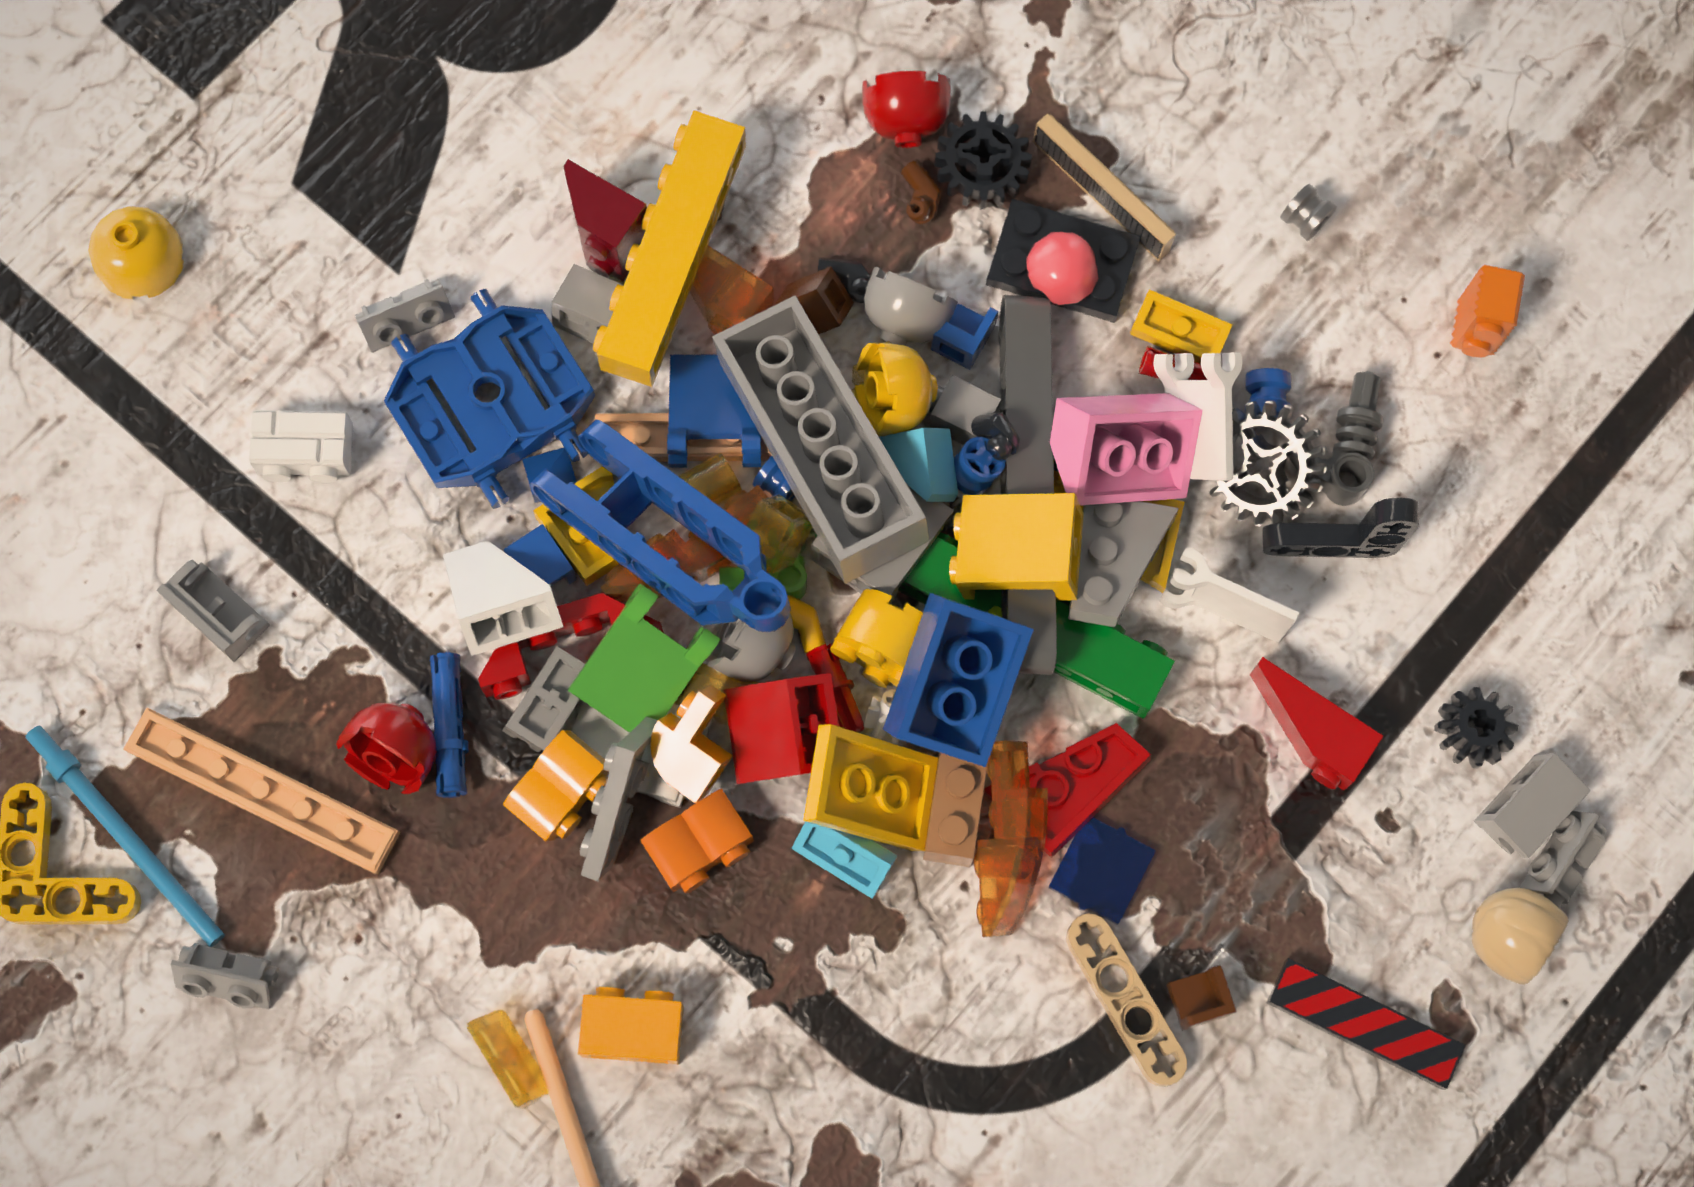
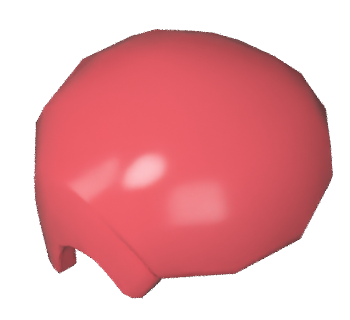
M1051 232L1036 242L1027 256L1028 277L1033 287L1043 292L1053 304L1078 303L1092 293L1098 281L1094 251L1083 238L1075 233Z

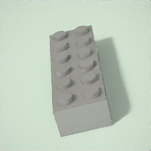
M796 296L712 336L723 370L845 584L930 541L926 516Z

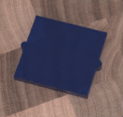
M1093 817L1074 836L1048 888L1077 903L1080 911L1088 909L1118 925L1156 850L1126 835L1124 828L1120 827L1116 830Z

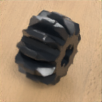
M1474 687L1469 691L1468 696L1461 691H1457L1451 696L1452 704L1444 703L1440 706L1438 712L1445 720L1436 723L1434 731L1447 735V738L1439 744V749L1447 750L1451 746L1456 749L1453 755V763L1459 764L1468 756L1471 767L1478 769L1483 765L1484 760L1494 765L1501 761V752H1509L1513 749L1514 743L1508 735L1517 732L1519 725L1505 720L1513 712V706H1504L1501 710L1496 706L1499 701V693L1492 692L1484 700L1481 688ZM1474 720L1475 726L1483 728L1484 733L1478 736L1477 729L1469 727L1468 723Z

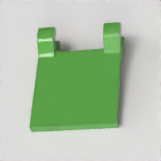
M638 584L617 619L567 689L629 733L646 717L659 720L666 716L700 665L709 657L721 640L709 630L700 626L687 648H685L648 623L643 617L655 603L658 595L641 584Z

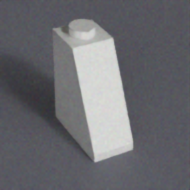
M484 541L443 554L457 617L471 656L563 627L550 585L491 542Z

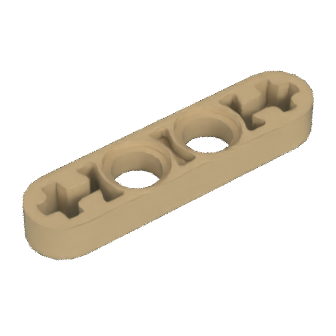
M1095 914L1079 916L1070 924L1066 932V942L1070 952L1143 1076L1156 1086L1166 1087L1177 1083L1187 1070V1059L1183 1049L1108 923ZM1084 924L1089 930L1097 928L1100 931L1101 935L1096 939V944L1101 953H1104L1108 947L1114 953V956L1104 958L1094 968H1091L1087 961L1096 957L1092 947L1089 944L1080 946L1077 942V938L1082 933L1079 926ZM1115 965L1125 972L1127 984L1122 991L1117 993L1110 992L1102 986L1100 974L1103 968ZM1132 1008H1142L1151 1016L1152 1026L1149 1032L1144 1035L1131 1033L1125 1024V1016ZM1159 1032H1161L1165 1041L1156 1043L1157 1048L1163 1056L1172 1054L1176 1061L1170 1067L1173 1075L1169 1078L1164 1072L1156 1074L1153 1071L1151 1065L1156 1063L1157 1058L1151 1047L1142 1054L1137 1044L1150 1041Z

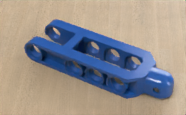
M596 419L578 436L581 445L587 453L601 466L619 478L598 501L574 483L570 482L567 485L549 472L547 468L530 483L533 493L550 511L699 624L730 623L740 619L752 629L762 633L774 632L785 625L790 615V603L785 587L767 573V559L761 553L760 536L601 420ZM653 503L744 570V580L733 591L724 584L710 586L706 583L702 586L681 570L678 561L672 557L667 560L647 544L642 534L637 532L634 535L627 528Z

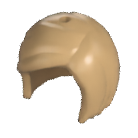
M1526 888L1501 890L1488 896L1476 910L1472 921V944L1476 954L1490 969L1509 981L1525 985L1545 965L1546 959L1550 957L1555 945L1567 927L1568 917L1562 909L1535 891Z

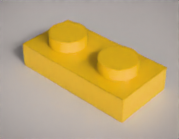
M1149 289L1132 326L1130 335L1175 354L1192 353L1194 362L1201 364L1202 354L1221 353L1233 324Z

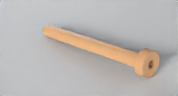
M538 1009L526 1013L525 1023L579 1186L601 1187L544 1015Z

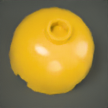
M128 206L113 210L99 221L91 234L88 251L94 272L109 291L124 299H133L132 296L141 297L147 295L149 298L158 296L175 283L183 270V244L179 234L164 216L147 207Z
M868 343L862 349L856 370H865L864 385H855V398L878 437L910 431L917 427L926 417L931 402H935L938 393L936 377L930 374L928 365L917 351L905 345Z

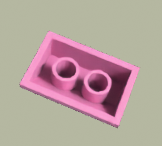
M1169 393L1057 398L1050 446L1065 492L1075 493L1080 506L1187 498L1203 410Z

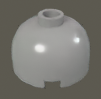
M874 267L867 284L864 305L869 321L882 330L879 339L888 343L905 346L907 341L925 343L933 340V334L940 330L945 322L949 323L958 301L947 296L943 304L941 303L943 297L935 294L936 290L888 271L886 278L883 279L886 273L880 268Z
M791 614L785 625L774 632L762 633L754 630L740 619L736 622L722 623L716 634L721 640L711 653L717 659L708 661V666L725 676L742 682H756L764 679L776 668L784 670L790 663L796 650V646L791 644L794 634Z

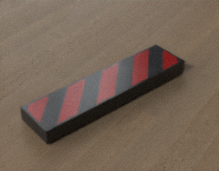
M1289 958L1285 960L1266 1002L1442 1090L1448 1088L1466 1046Z

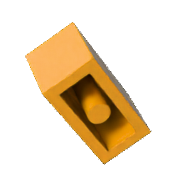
M596 987V995L583 994L578 1055L582 1058L679 1065L684 1005L681 1001H673L674 993L645 991L644 999L626 998L625 989Z

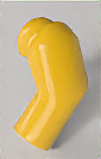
M787 595L791 607L790 614L793 627L798 630L804 654L826 644L815 608L793 596Z

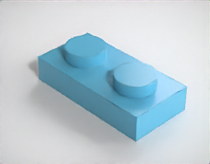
M806 821L791 848L872 899L880 889L898 857L871 839Z

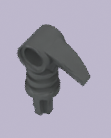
M1357 372L1354 375L1349 405L1339 409L1336 421L1342 427L1336 431V438L1340 442L1334 444L1332 457L1329 459L1315 457V462L1324 463L1329 468L1327 473L1321 475L1313 474V477L1319 479L1324 484V488L1321 491L1337 505L1349 506L1358 502L1374 479V468L1370 461L1374 459L1375 451L1371 446L1377 443L1378 436L1374 431L1382 428L1384 418L1381 414L1375 412L1381 378L1373 372ZM1295 453L1289 459L1299 472L1298 453ZM1349 472L1353 474L1358 481V487H1348L1343 484L1339 478V473Z

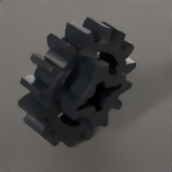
M981 111L979 121L973 122L968 114H964L962 127L950 123L947 127L948 137L940 136L938 139L937 149L940 152L935 153L934 166L941 169L938 170L937 180L939 183L950 182L947 189L949 197L956 195L958 192L962 193V205L967 206L973 198L978 199L980 209H985L987 199H993L1000 207L1004 203V193L1016 198L1020 188L1018 183L1026 184L1028 181L1029 171L1026 168L1031 166L1032 154L1025 151L1028 149L1029 140L1027 137L1016 139L1019 125L1015 123L1008 128L1004 127V115L999 114L995 121L991 122L988 121L986 111ZM980 157L986 158V163H981ZM998 177H1004L1001 180L994 182Z

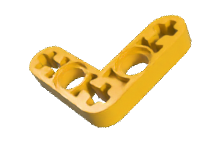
M20 783L11 787L4 795L1 808L0 916L12 923L21 925L122 924L132 920L140 910L141 896L135 886L123 879L47 878L52 816L51 799L45 791L34 784ZM28 794L31 799L38 802L37 809H30L27 815V825L37 828L36 833L24 830L14 831V826L24 828L25 815L16 810L18 803L26 801ZM21 841H31L36 850L34 859L26 866L19 867L14 865L11 858L12 849ZM75 888L80 894L81 901L79 907L71 914L64 915L59 913L56 908L57 896L65 889ZM91 888H95L93 895L98 898H112L115 896L116 889H119L120 894L128 897L127 904L119 905L117 913L114 914L113 908L107 905L93 904ZM22 889L24 895L31 898H43L45 915H41L43 907L39 905H22L18 914L16 908L9 906L10 898L18 897L19 890ZM93 907L94 914L89 915Z

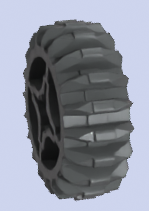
M1274 400L1265 402L1262 413L1256 401L1246 404V415L1238 407L1232 409L1233 445L1240 436L1244 442L1240 445L1245 455L1244 463L1238 471L1233 473V480H1217L1218 485L1212 488L1209 494L1211 497H1216L1222 493L1226 495L1227 499L1221 505V509L1225 512L1235 504L1238 505L1236 519L1239 521L1245 520L1251 511H1253V522L1256 526L1264 524L1267 512L1273 524L1283 522V510L1287 516L1294 519L1300 515L1298 503L1309 508L1315 502L1307 490L1320 492L1324 488V484L1319 479L1313 477V474L1321 475L1328 472V465L1315 462V457H1320L1328 452L1327 447L1318 446L1313 448L1311 441L1318 438L1321 432L1318 428L1308 433L1304 432L1302 428L1309 421V417L1306 414L1299 416L1294 422L1291 421L1294 408L1292 405H1285L1280 410L1278 416L1276 415L1277 406ZM1266 426L1276 429L1288 437L1289 441L1282 445H1272L1264 439L1262 434L1257 435L1252 427ZM1282 452L1279 458L1273 460L1274 465L1248 474V470L1257 465L1256 461L1261 459L1257 454L1263 458ZM1298 453L1299 475L1295 486L1290 491L1286 485L1289 479L1284 471L1285 463L1289 457ZM1248 481H1257L1265 487L1267 492L1273 491L1277 499L1258 498L1245 491L1240 485Z

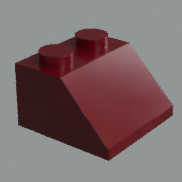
M568 159L563 168L584 258L587 261L586 265L593 272L609 278L612 275L623 282L629 274V271L626 270L629 251L634 243L640 245L645 230H642V221L647 209L646 203Z

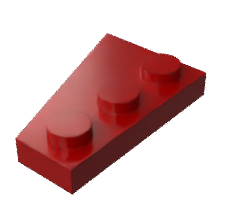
M1115 723L1067 747L1066 751L1040 764L1036 762L1022 769V773L1000 784L996 782L984 788L983 792L990 801L1045 853L1053 858L1151 760V754L1121 726Z

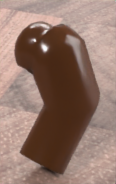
M915 159L901 170V175L914 190L911 202L907 204L906 212L908 217L915 223L926 224L937 214L941 189L919 160Z

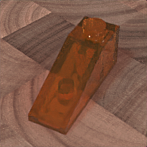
M707 246L689 293L704 319L708 322V328L716 335L771 308L774 304V289L771 285L711 246Z

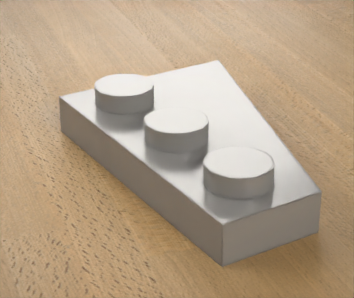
M1141 501L1083 505L1084 516L1077 600L1070 601L1068 619L1116 627L1137 589L1141 577L1158 551L1162 539L1173 524L1179 508Z

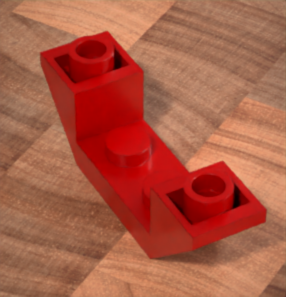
M599 593L557 606L563 623L562 628L494 649L478 678L486 698L495 696V699L502 700L520 694L523 691V686L531 684L521 649L530 647L532 651L546 649L555 645L557 638L575 633L577 637L594 634L603 628L602 624L607 622L613 624L625 604L603 593ZM647 615L643 617L644 620L664 633L661 622Z

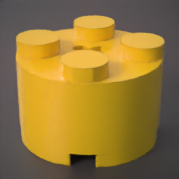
M864 589L836 635L830 650L842 660L849 663L856 662L864 667L863 677L873 684L886 688L889 682L897 687L923 613L908 603L905 604L903 609L888 604L892 596L874 589Z

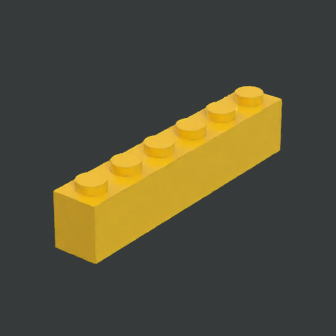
M693 110L688 125H680L674 140L673 149L677 153L672 165L666 163L659 177L658 190H661L658 201L656 205L652 203L648 205L643 217L642 230H645L642 241L640 245L634 243L629 251L626 261V270L629 271L624 286L617 284L609 306V310L613 311L608 326H600L594 340L593 351L597 352L600 370L653 387L745 151L746 133L744 126Z

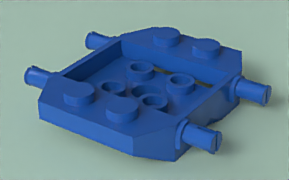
M481 289L479 290L480 295L487 306L484 305L477 292L471 296L470 300L474 303L482 317L472 322L454 339L434 344L421 352L417 351L408 334L400 335L408 351H405L397 337L391 342L392 347H394L403 362L398 369L384 402L436 488L480 487L490 502L491 507L496 509L501 506L493 490L503 505L510 499L497 480V473L556 439L561 441L572 462L580 461L579 454L573 444L582 458L588 455L579 441L576 426L595 398V392L542 309L504 305L497 307L488 293L489 291ZM505 337L548 405V409L545 410L501 341V338ZM432 378L475 446L476 450L474 452H469L426 382ZM484 383H494L500 387L499 396L492 402H481L475 397L478 387Z

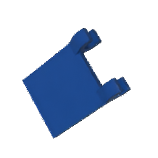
M717 354L670 355L669 423L667 435L669 468H687V441L690 439H741L743 468L761 467V435L723 370Z

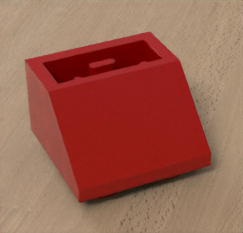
M831 673L782 679L723 690V693L727 695L725 697V706L737 784L811 773L819 725L832 724L839 727Z

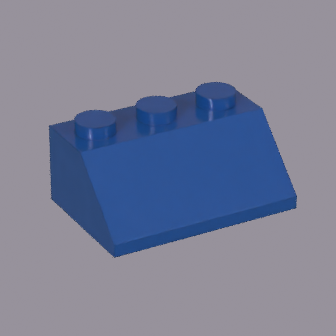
M930 593L883 730L897 739L986 767L1034 629Z

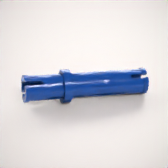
M451 652L437 653V655L430 656L434 737L436 741V795L443 798H454L468 794L465 777V754L469 752V743L467 740H464L462 688L460 680L461 657L460 654Z

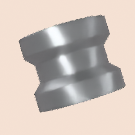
M1307 184L1286 206L1280 218L1287 224L1294 223L1300 228V235L1308 241L1325 225L1335 212L1337 206L1330 200H1321L1317 196V190L1311 184Z

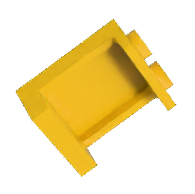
M1075 493L963 495L961 513H956L954 516V536L956 541H958L957 556H951L949 564L950 581L952 584H956L965 600L975 599V590L1053 589L1058 600H1077L1084 513Z

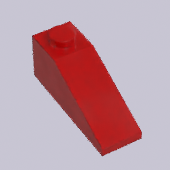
M1262 657L1250 673V676L1305 766L1313 770L1311 775L1319 783L1330 789L1339 787L1344 791L1354 783L1383 738V735Z

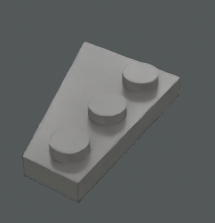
M650 717L644 718L619 744L613 743L606 755L603 767L605 771L609 772L606 786L599 788L592 805V813L597 815L594 829L590 828L587 831L580 848V856L585 857L581 872L582 876L599 882L615 863L633 812V805L626 801L628 797L632 798L636 794L641 781L646 776L650 763L641 759L645 748L651 743L652 731L658 720Z

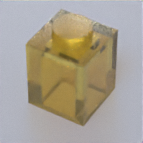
M780 494L759 501L747 524L748 528L760 536L761 553L767 559V573L772 574L793 566L812 529V525L803 509Z

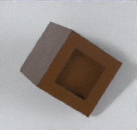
M830 266L788 284L775 303L777 305L796 296L819 335L841 326L854 301Z
M1221 965L1166 984L1182 1031L1228 1017L1237 1012Z

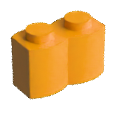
M562 730L542 752L533 767L514 787L503 805L545 841H553L558 836L565 839L580 823L582 817L577 813L588 799L594 802L599 788L606 786L609 772L603 768L605 759L571 730Z

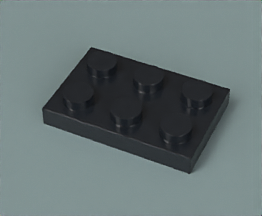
M1012 199L989 269L986 285L1021 296L1048 298L1043 292L1033 287L1028 277L1027 256L1033 245L1051 232L1075 233L1083 238L1094 251L1098 281L1092 293L1078 303L1057 305L1050 301V304L1115 323L1141 236Z

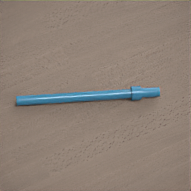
M41 725L31 729L25 738L47 762L46 769L58 783H66L209 947L219 943L225 934L80 771L81 763L68 749L62 750Z

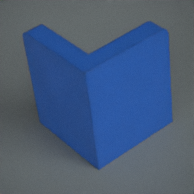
M957 304L949 323L945 322L942 328L933 334L931 350L971 370L996 326L999 311L990 307L984 317L961 304Z
M543 524L503 549L507 555L540 577L550 587L565 578L569 585L577 580L573 567Z

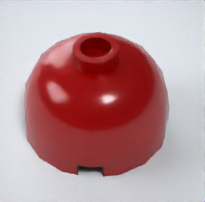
M896 71L876 75V85L870 86L867 79L862 82L863 109L871 129L883 138L895 140L896 147L913 148L921 146L923 138L934 135L944 126L949 115L951 101L950 79L945 75L938 73V82L926 80V71Z
M376 703L358 711L348 722L336 743L338 750L344 745L348 753L343 760L362 778L386 790L390 787V781L397 785L405 786L401 792L402 794H411L419 791L436 758V741L431 728L417 708L405 703L400 705L395 703Z

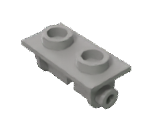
M429 279L424 280L425 282L400 292L403 299L400 302L394 303L390 296L367 307H361L363 311L355 314V317L371 353L391 345V342L396 337L401 341L400 335L408 334L410 337L455 318L439 279L431 283Z
M1572 811L1552 833L1553 835L1541 854L1532 861L1528 869V875L1520 888L1544 894L1543 896L1557 907H1560L1561 904H1568L1572 894L1583 878L1572 867V864L1575 861L1582 868L1588 869L1606 842L1604 834L1607 830L1597 822L1600 816L1596 813Z
M194 943L192 947L183 946L178 961L172 960L171 962L176 988L181 989L190 996L202 998L209 995L226 999L231 1004L241 1008L249 1009L256 1006L270 1009L268 985L274 986L279 974V968L271 966L270 960L237 953L233 966L229 969L225 968L229 957L228 951Z

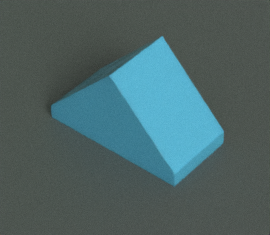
M919 428L879 437L905 483L925 501L954 502L958 495L950 429Z

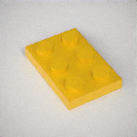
M832 724L819 725L803 821L910 851H925L938 758Z

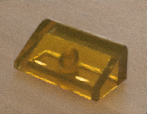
M497 1010L467 1023L468 1026L466 1028L514 1107L525 1110L549 1094L540 1067L505 1011Z

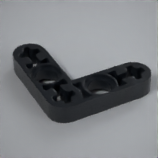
M1410 498L1380 500L1372 506L1359 524H1270L1262 528L1263 553L1271 556L1382 558L1392 556L1402 548L1419 528L1418 502Z

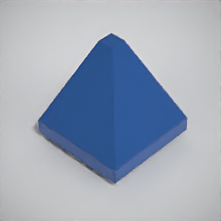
M565 448L522 459L529 485L545 468L567 485L570 482L574 484L577 482L569 454ZM531 489L534 502H541Z

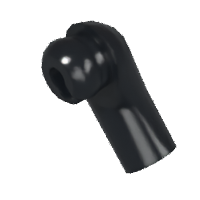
M819 257L818 271L831 266L850 297L855 302L864 303L867 284L871 277L865 267L858 261Z
M1003 413L979 415L973 419L971 429L976 437H992L987 442V450L993 449L996 452L992 455L994 459L1003 461L1010 454H1016L1020 439L1006 415Z

